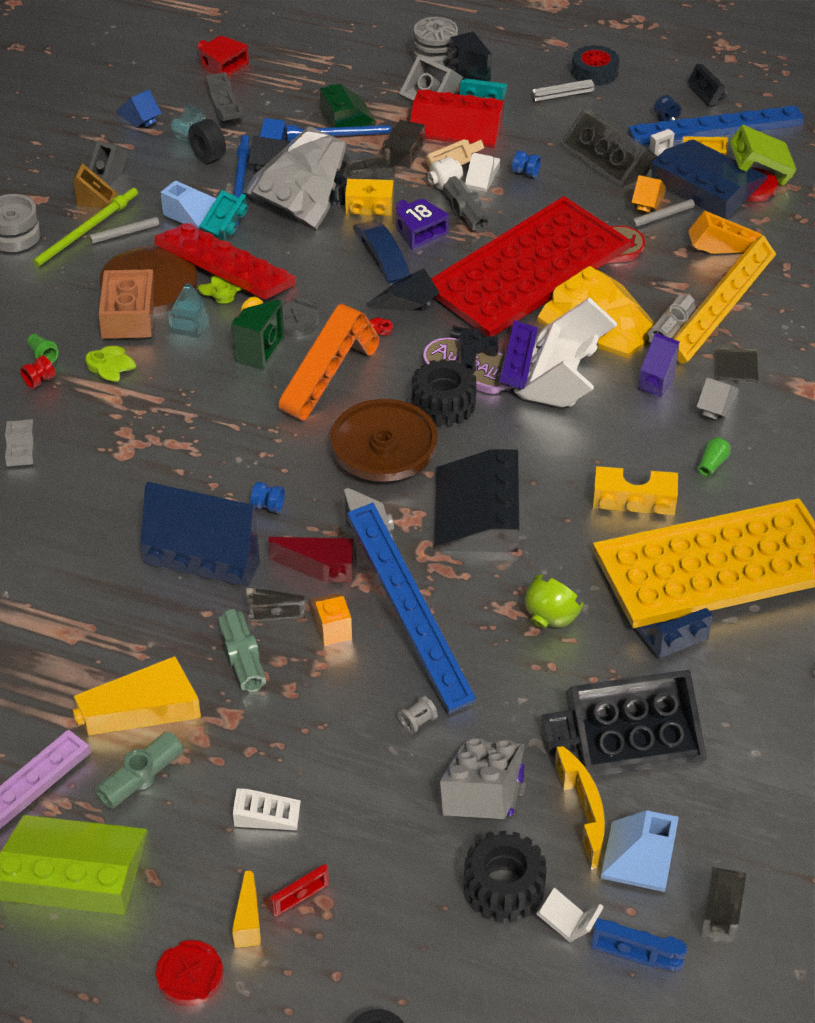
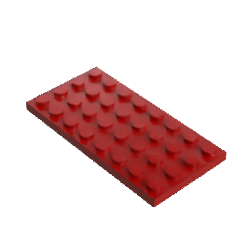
M563 196L432 277L433 283L440 292L434 298L474 328L478 327L485 336H495L511 326L514 320H520L551 300L556 287L585 268L591 266L597 270L631 247V240Z

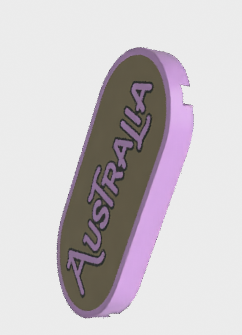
M440 338L429 343L424 349V363L429 364L432 360L440 361V359H446V361L455 360L459 364V351L457 349L459 339ZM483 352L476 354V371L473 374L476 376V390L489 394H499L502 390L506 389L507 392L514 388L499 382L505 354L499 352L497 356H489Z

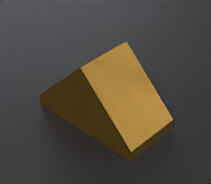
M83 163L79 165L73 178L77 206L105 208L116 197L118 192Z

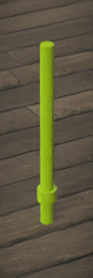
M131 188L122 196L118 195L113 198L108 206L32 260L33 264L36 267H40L116 211L120 212L127 206L129 201L138 196V191L135 188Z

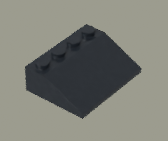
M490 449L438 466L436 478L435 550L518 552L520 530L518 450Z
M690 669L571 686L566 691L568 709L573 712L577 737H581L582 744L578 747L581 761L591 777L707 760Z

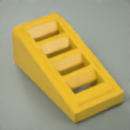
M252 870L245 871L233 922L232 935L235 948L257 946L261 943L256 886Z

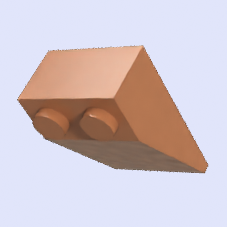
M153 269L104 270L98 314L102 339H141L152 337Z

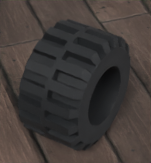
M440 359V361L432 360L429 364L424 363L420 369H416L414 376H412L411 403L425 411L436 426H453V423L460 424L463 422V419L471 417V413L475 411L476 376L473 375V371L470 368H466L465 364H458L455 360L446 361V359Z
M499 831V835H494L491 832L486 834L485 840L482 838L477 839L475 847L470 846L467 851V858H465L464 891H466L468 903L472 902V908L477 913L482 910L483 917L490 919L491 916L496 917V922H503L504 918H509L510 922L518 921V916L520 915L523 918L530 916V909L536 911L544 897L547 872L545 855H541V848L538 845L532 846V839L527 836L522 839L520 838V833L514 831L513 835L506 834V831ZM507 870L516 873L520 879L504 883L493 879L489 875L495 871Z

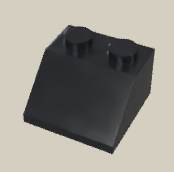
M474 32L450 37V46L448 47L450 60L447 68L463 77L462 80L466 78L491 82L492 53Z

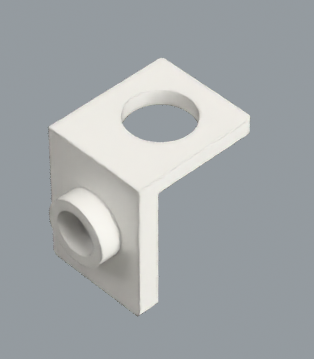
M553 888L537 911V915L566 940L572 942L590 932L604 907L598 904L590 910L583 912L556 888Z

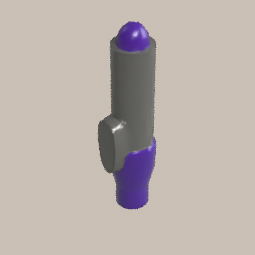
M523 763L520 765L513 803L507 814L508 816L516 813L519 797L525 791V765Z

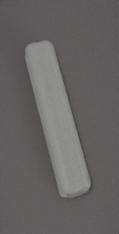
M589 79L532 90V98L535 102L590 93L594 91V83Z

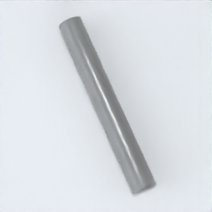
M689 199L631 219V225L633 228L692 209L695 207L694 201Z
M154 217L91 234L89 237L91 243L94 244L157 227L160 224L158 218Z

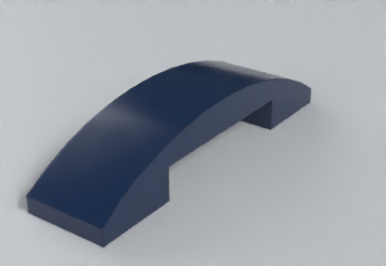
M371 220L353 225V229L361 242H366L377 258L379 270L388 285L410 275L397 242L383 223L378 220Z

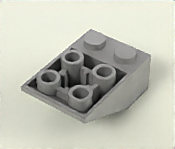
M480 738L465 740L440 780L443 816L505 819L513 803L524 743H514L512 740L487 742Z

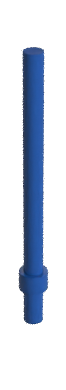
M248 135L241 136L240 145L237 147L236 153L238 163L233 195L238 198L243 194L246 164L250 155V138Z

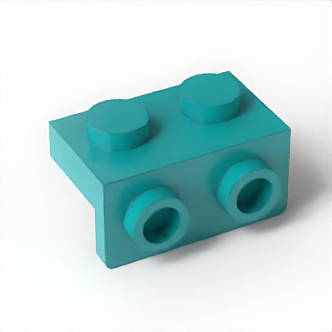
M466 78L460 82V95L504 100L507 93V84Z
M221 190L199 225V230L211 233L214 237L226 241L228 236L234 234L239 218H243L248 210L246 195L241 194L238 198Z

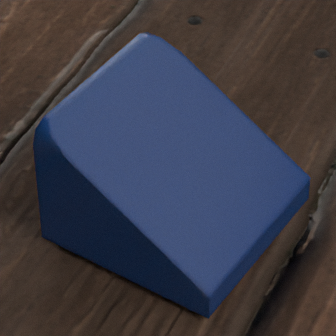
M265 118L260 137L284 140L286 136L285 121Z

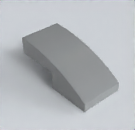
M33 419L7 421L5 430L7 443L5 454L6 466L34 464Z

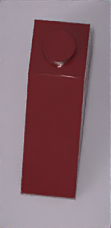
M269 537L270 560L323 582H352L354 561L353 538Z

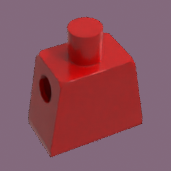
M218 36L209 42L201 40L197 45V50L200 52L201 66L211 74L226 72L227 76H230L249 64L248 45L224 36Z

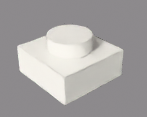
M667 129L651 135L649 155L657 158L665 149L673 147L675 133Z

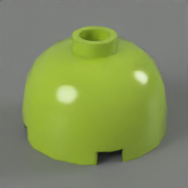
M535 575L525 595L526 609L533 616L531 621L542 629H546L547 626L556 629L570 625L582 611L584 603L578 604L575 601L578 595L559 581L550 577L549 581L546 582L541 580L543 575Z

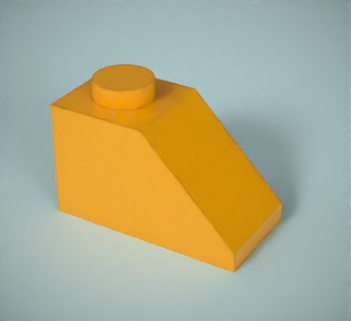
M638 176L632 204L637 207V211L650 213V210H658L666 191L662 180Z
M336 593L309 600L324 646L352 640L351 616L343 595Z

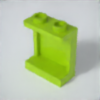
M742 124L729 141L738 167L741 170L747 172L754 162L760 163L774 170L778 183L782 186L793 177L797 170L785 142Z

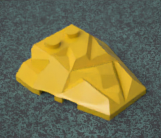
M591 266L556 287L553 291L552 300L545 304L537 317V322L546 327L590 297L617 322L615 328L599 337L597 342L598 348L625 358L630 357L650 343L648 332L655 324L621 283Z

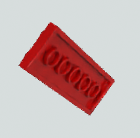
M184 223L181 226L166 230L164 233L155 236L154 245L263 299L270 298L295 286L296 276L287 273L285 269L277 268L269 264L268 261L251 255L246 250H240L232 246L231 243L214 237L211 233L203 232L195 228L193 224Z

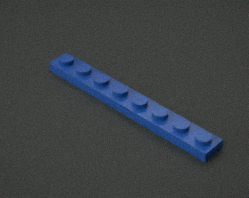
M797 106L766 108L757 111L638 124L628 127V135L634 146L650 144L651 135L667 129L675 133L674 141H681L683 137H714L735 134L742 124L757 131L803 126L804 117Z
M374 502L347 512V519L447 713L451 714L474 704L476 697Z

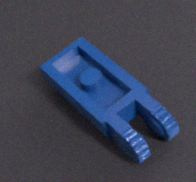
M597 918L590 944L592 949L652 968L657 967L667 971L671 970V972L682 970L684 965L683 957L685 958L688 948L684 941L677 940L675 937L669 936L662 939L647 931L635 930L622 926L617 922L606 921Z

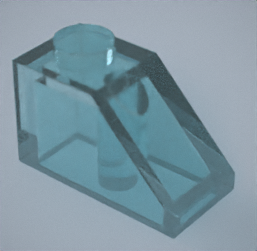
M186 283L169 312L170 330L174 334L199 338L203 330L207 329L209 325V315L206 314V305L191 284Z

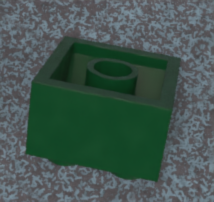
M331 84L320 88L321 111L331 128L376 125V120L363 99L342 84Z
M277 299L244 308L239 316L234 318L231 331L234 335L233 351H235L237 363L262 370L269 363L285 339L281 300Z

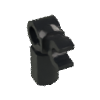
M470 331L462 332L459 336L457 348L459 351V364H465L466 368H470L474 374L476 371V354L483 352L489 356H497L499 349L498 337L488 336L481 338L482 335H476Z

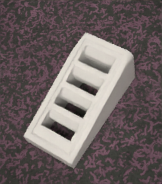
M237 788L233 808L234 827L297 830L301 801L255 790ZM245 807H250V811L244 810ZM258 808H263V813H258ZM271 808L276 809V816L270 815ZM284 809H290L288 819L283 818Z

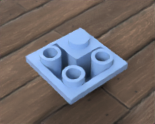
M176 180L160 192L163 215L182 224H193L197 229H199V225L216 200V198Z
M646 810L612 821L601 879L665 892L679 817Z

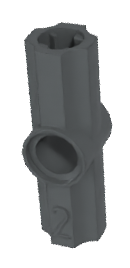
M456 176L448 178V181L443 184V191L451 200L455 215L463 217L470 228L477 233L484 232L490 226L491 219L482 208L478 193L475 191L470 192L464 182Z

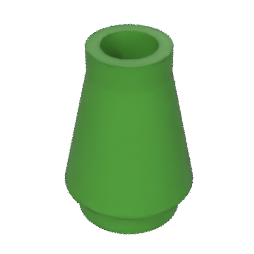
M32 334L28 337L27 345L31 348L36 359L44 355L51 363L57 360L59 351L56 343L40 337L38 334Z
M714 437L712 440L707 441L701 462L697 468L701 475L711 477L713 472L730 456L731 447L729 443L719 437Z

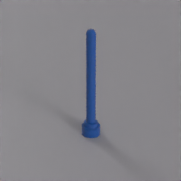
M286 125L287 141H292L305 129H300V127L295 125ZM390 125L315 128L333 137L380 135L392 132Z

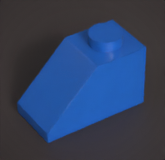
M149 89L131 97L117 109L118 114L136 128L144 125L145 128L157 122L155 118L162 114Z

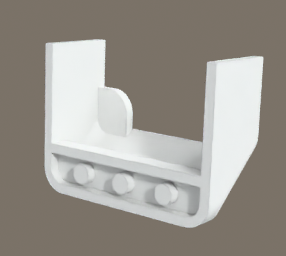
M590 297L551 322L540 331L535 339L525 388L515 387L514 392L524 400L560 408L571 407L580 397L594 388L577 371L580 359L585 356L590 357L597 350L598 346L596 344L599 337L615 328L617 322Z

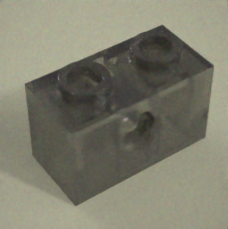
M399 120L396 127L391 129L389 138L384 140L382 145L385 163L410 168L425 144V125Z

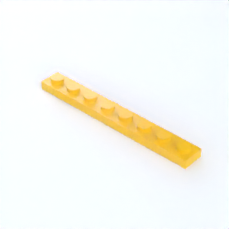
M764 235L753 241L672 338L680 341L677 356L680 364H684L692 358L776 255Z

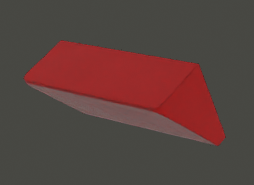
M323 864L310 870L264 898V904L274 917H278L329 886L328 866Z

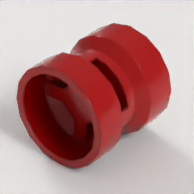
M44 355L35 359L32 365L27 363L20 367L22 379L32 390L40 386L41 381H49L56 377L52 363Z

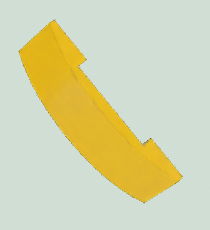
M557 747L555 767L563 790L573 788L577 790L588 824H584L582 844L591 869L597 868L601 857L605 826L600 794L584 765L565 747Z

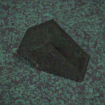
M712 867L704 903L702 937H708L717 942L735 941L746 873Z

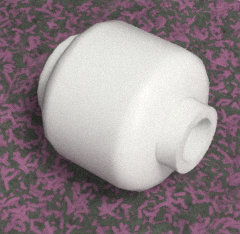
M451 157L437 160L430 165V172L427 174L428 180L432 186L435 185L437 189L443 190V184L448 181V178L456 176L458 179H461L463 177L462 166L459 161Z

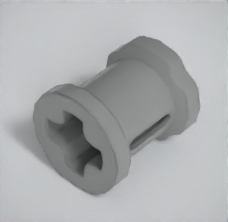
M426 696L419 697L417 703L407 710L401 709L398 711V719L401 725L410 734L416 733L418 727L428 720L434 721L438 718L435 705Z

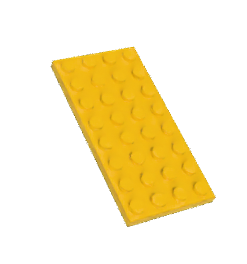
M800 498L593 543L592 551L632 628L681 618L706 607L709 611L815 587V521Z

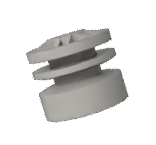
M428 17L418 21L413 29V41L415 44L413 48L414 62L419 54L447 67L450 60L448 55L450 37L458 35L457 25L452 20L443 17Z

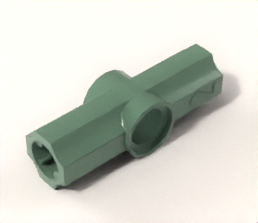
M235 609L227 610L222 616L218 617V621L225 640L224 646L229 665L234 667L241 690H246L249 693L258 691L266 684V679L259 661L260 657L256 639L253 634L250 635L243 613Z
M170 731L163 732L145 748L130 751L124 758V764L94 787L95 793L107 808L114 809L136 790L150 787L154 783L155 775L184 752L183 746Z

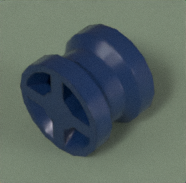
M669 95L660 97L654 105V112L661 116L663 121L677 120L682 111L681 106L674 102V99Z

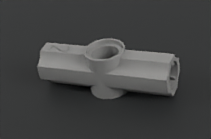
M680 294L648 332L649 342H652L655 333L672 338L696 309L694 305L695 299L689 294Z

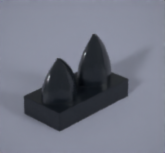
M697 63L688 80V84L709 105L716 106L719 98L728 95V90L703 64Z

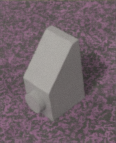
M706 378L697 408L703 410L702 415L717 419L718 415L725 417L739 389L732 385Z

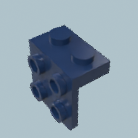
M706 607L681 618L635 629L656 655L662 658L709 639L713 614Z

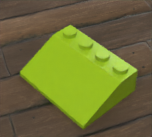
M23 815L0 852V901L126 915L148 831L144 828Z

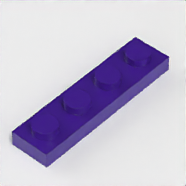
M514 320L499 382L505 383L510 387L525 388L538 327Z

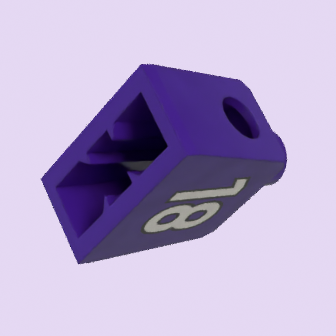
M419 199L412 203L401 200L397 203L395 207L396 229L412 250L449 234V215L427 200Z

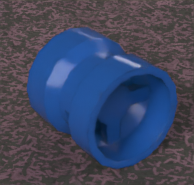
M518 150L513 159L512 172L518 174L523 172L527 176L535 178L541 167V156L535 154L530 156L526 152Z
M257 481L252 489L250 504L255 505L256 509L268 508L269 512L279 513L284 504L285 488L277 485L269 487L266 483Z

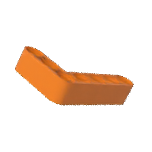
M343 303L335 308L279 400V410L304 421L311 414L350 348L368 356L374 354L379 345L380 338L364 313Z

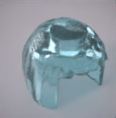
M186 103L181 119L174 118L172 121L171 131L178 139L190 142L188 136L190 126L207 118L201 110Z

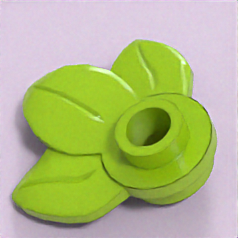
M217 275L211 278V283L198 286V291L202 295L213 296L217 303L222 304L232 302L235 299L234 295L236 292L243 289Z
M106 346L101 350L91 351L87 353L85 358L87 368L91 372L99 373L100 377L109 381L119 382V372L136 369L134 360L125 354L124 348L119 346Z

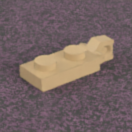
M464 139L424 156L429 169L433 162L446 157L459 161L462 166L471 161L473 153L484 149V145L481 140L469 144L468 140Z

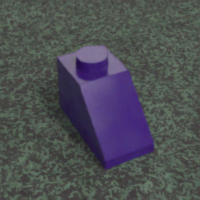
M655 333L640 370L638 389L658 397L664 395L675 377L680 341Z

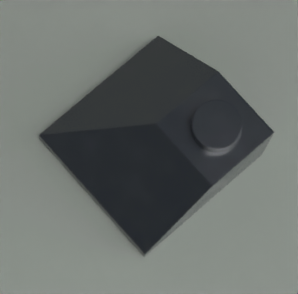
M425 268L397 280L366 303L368 308L411 311L420 307L423 310L434 303L432 298L440 292Z

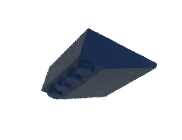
M693 139L665 149L651 163V177L662 180L667 191L685 200L692 199L696 206L724 219H728L767 180V175L753 168H749L747 172L741 170L736 160Z
M147 482L144 491L140 541L143 563L249 587L260 563L255 505Z

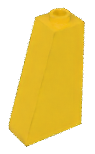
M175 656L74 695L76 708L72 709L78 727L83 725L88 736L201 717L199 699Z

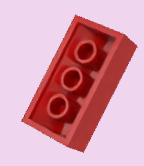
M418 89L413 101L408 137L453 143L465 139L468 140L469 144L481 140L484 147L495 148L503 125L504 100Z

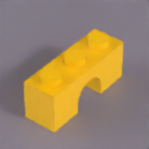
M596 466L593 496L594 509L675 515L678 497V473L651 471L650 480L647 483L633 485L624 479L623 468Z

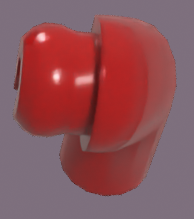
M379 317L369 320L378 335L386 336L392 332L393 324L390 320Z

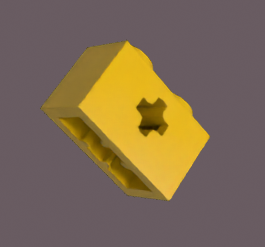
M347 179L345 193L346 214L392 216L394 180Z

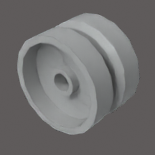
M20 194L0 196V251L20 252L29 249L40 239L41 229L37 219V208L31 198Z

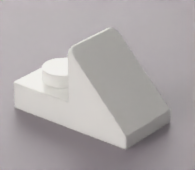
M473 153L465 182L467 188L487 192L500 167V159Z

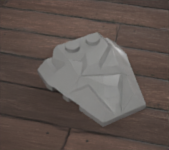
M308 126L254 175L243 194L261 204L267 201L291 212L299 222L317 230L329 211L330 203L328 200L331 191L335 190V175L337 171H340L347 144L340 139Z

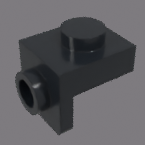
M572 710L542 714L541 721L547 752H554L557 750V747L563 746L571 753H575L574 748L579 747L582 741L581 737H577Z

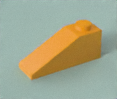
M705 210L688 231L693 247L699 251L704 250L711 254L744 253L756 238L762 236L761 233Z

